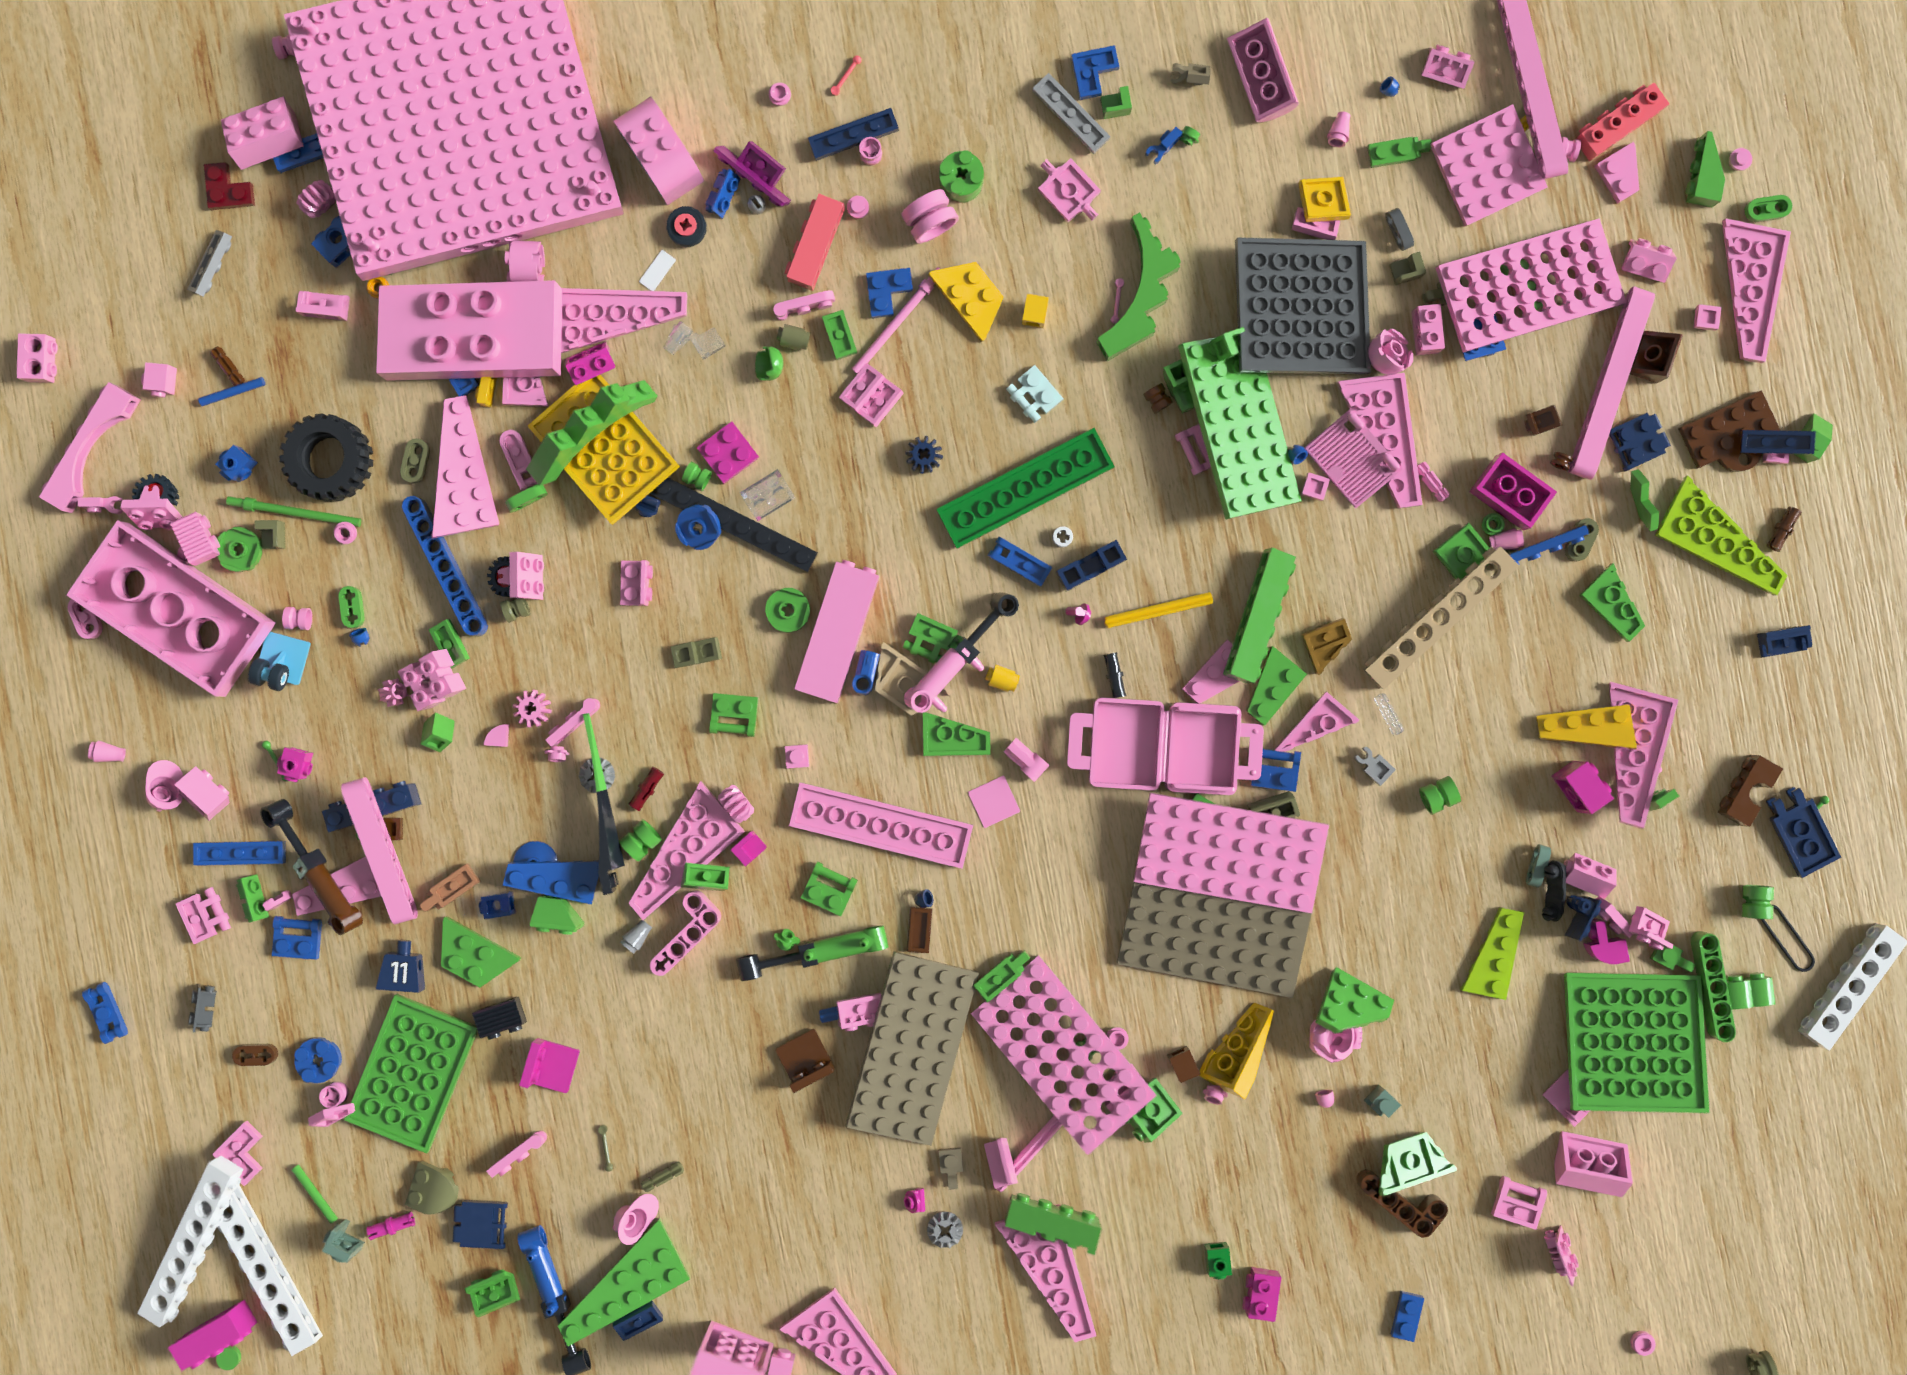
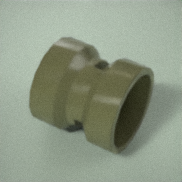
M515 598L512 601L505 600L500 603L503 615L508 623L515 621L517 617H526L531 614L526 599Z

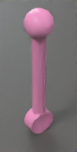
M1118 278L1115 282L1117 291L1114 315L1111 317L1113 324L1119 321L1121 288L1124 286V280Z

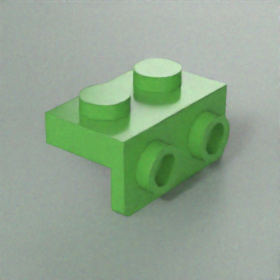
M498 1270L491 1274L492 1277L485 1280L483 1278L471 1282V1286L464 1288L465 1293L471 1296L476 1317H481L520 1300L513 1273Z

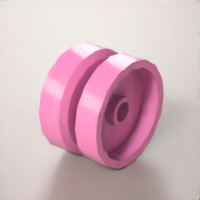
M939 189L923 195L908 205L901 213L906 225L914 226L911 234L916 243L921 244L940 236L959 220L954 208L947 207L949 199L944 190Z

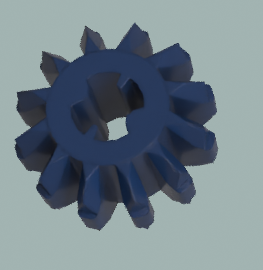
M924 436V442L922 443L920 438L916 437L917 445L909 442L908 446L912 450L905 451V455L912 456L906 462L907 464L914 463L911 468L913 471L920 467V474H924V468L926 467L928 472L932 473L931 465L939 468L940 464L936 460L943 459V455L936 454L942 450V447L937 446L933 448L937 441L933 439L929 444L928 436ZM921 451L924 453L925 451H928L929 458L927 459L924 457L922 460L919 459V452Z

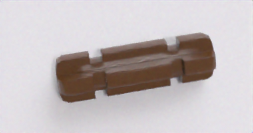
M217 346L210 351V355L217 361L216 363L224 374L229 377L230 382L234 386L245 382L244 377L241 373L239 374L238 369L230 358L226 356L221 347Z

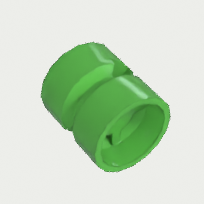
M1450 776L1437 780L1435 786L1428 784L1419 788L1421 800L1431 815L1444 810L1445 805L1451 807L1461 802L1458 788Z
M644 819L633 827V833L628 832L619 840L624 850L638 862L648 854V848L653 849L662 841L658 832Z
M1743 885V898L1746 902L1742 904V917L1773 919V905L1770 904V901L1774 900V887Z

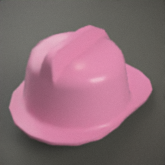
M163 760L153 763L148 768L145 797L149 805L156 808L157 812L163 809H173L182 802L183 797L176 791L174 784L183 778V773L176 764Z
M644 1194L638 1197L631 1205H625L616 1212L612 1228L618 1233L622 1243L626 1245L635 1243L652 1223L659 1209L657 1198L652 1194Z

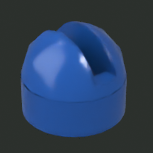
M1392 76L1387 77L1380 86V92L1388 97L1397 95L1400 89L1398 81Z
M1293 445L1294 448L1288 450L1290 460L1297 465L1306 459L1308 452L1300 445Z
M366 628L356 629L349 634L354 645L361 647L363 642L366 645L370 639Z

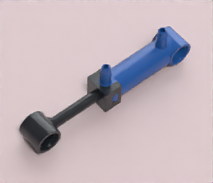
M539 1225L518 1233V1244L522 1253L526 1255L542 1300L540 1306L545 1319L555 1316L557 1324H559L565 1318L564 1312L568 1310L571 1303L566 1290L563 1291L549 1253L545 1230ZM564 1340L568 1352L561 1358L565 1375H578L591 1370V1360L586 1348L576 1349L575 1343L567 1346Z

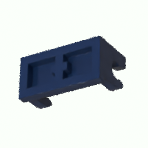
M1798 626L1758 633L1757 638L1761 658L1804 651L1807 648H1811V626Z

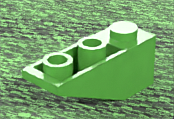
M1707 131L1697 138L1694 151H1696V155L1690 166V173L1692 175L1691 180L1686 186L1685 194H1687V203L1714 207L1721 202L1725 176L1713 133Z

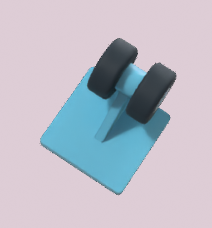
M270 632L264 640L260 657L256 658L250 666L248 672L249 683L261 686L265 681H268L269 689L275 691L283 690L286 683L299 685L311 643Z

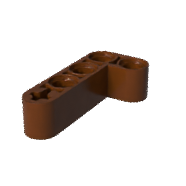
M1367 1169L1360 1171L1357 1175V1184L1369 1197L1421 1238L1429 1237L1448 1214V1207L1439 1196L1433 1194L1426 1196L1418 1207L1414 1206L1398 1192L1391 1193L1390 1198L1383 1201L1382 1196L1379 1195L1380 1177ZM1367 1179L1377 1186L1375 1190L1372 1186L1365 1183ZM1435 1203H1439L1440 1205L1438 1210L1432 1212V1205ZM1408 1206L1407 1213L1399 1215L1400 1209ZM1420 1221H1426L1423 1228L1417 1229V1224Z

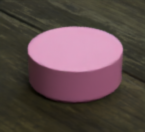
M1637 1331L1632 1335L1630 1344L1636 1353L1647 1356L1654 1351L1655 1340L1649 1333Z

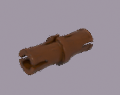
M1791 506L1787 508L1780 523L1776 524V530L1766 545L1769 549L1777 552L1781 551L1788 536L1794 532L1793 527L1802 514L1799 509Z

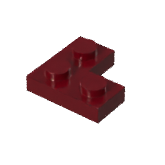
M228 163L204 164L208 209L221 210L255 206L253 184L251 182L231 183Z

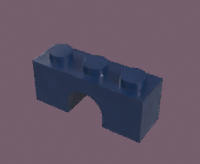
M1115 540L1097 549L1090 555L1057 570L1056 575L1065 592L1125 562L1127 558L1118 541Z

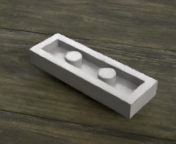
M219 230L215 231L187 290L203 297L205 293L209 292L212 286L211 280L214 274L221 268V259L224 253H227L231 247L230 240L232 236Z

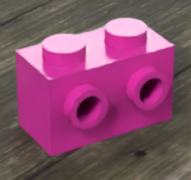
M1251 1267L1250 1274L1246 1276L1248 1293L1247 1296H1244L1242 1304L1248 1318L1270 1322L1276 1321L1282 1278L1278 1271Z

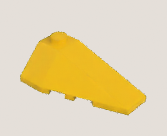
M1253 1003L1236 1022L1237 1026L1233 1031L1222 1038L1223 1042L1216 1050L1212 1049L1199 1071L1201 1075L1198 1076L1221 1087L1226 1092L1246 1099L1256 1077L1274 1010Z

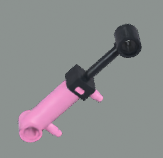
M1004 592L993 595L990 602L993 611L967 639L957 635L948 645V651L919 683L906 691L904 701L909 708L922 713L926 712L933 704L941 712H946L947 707L937 695L966 663L971 664L978 671H983L984 666L977 658L980 652L973 645L999 616L1009 617L1017 612L1019 603L1015 596ZM1006 599L1008 602L1007 607L1002 609V602ZM921 695V702L915 705V698Z

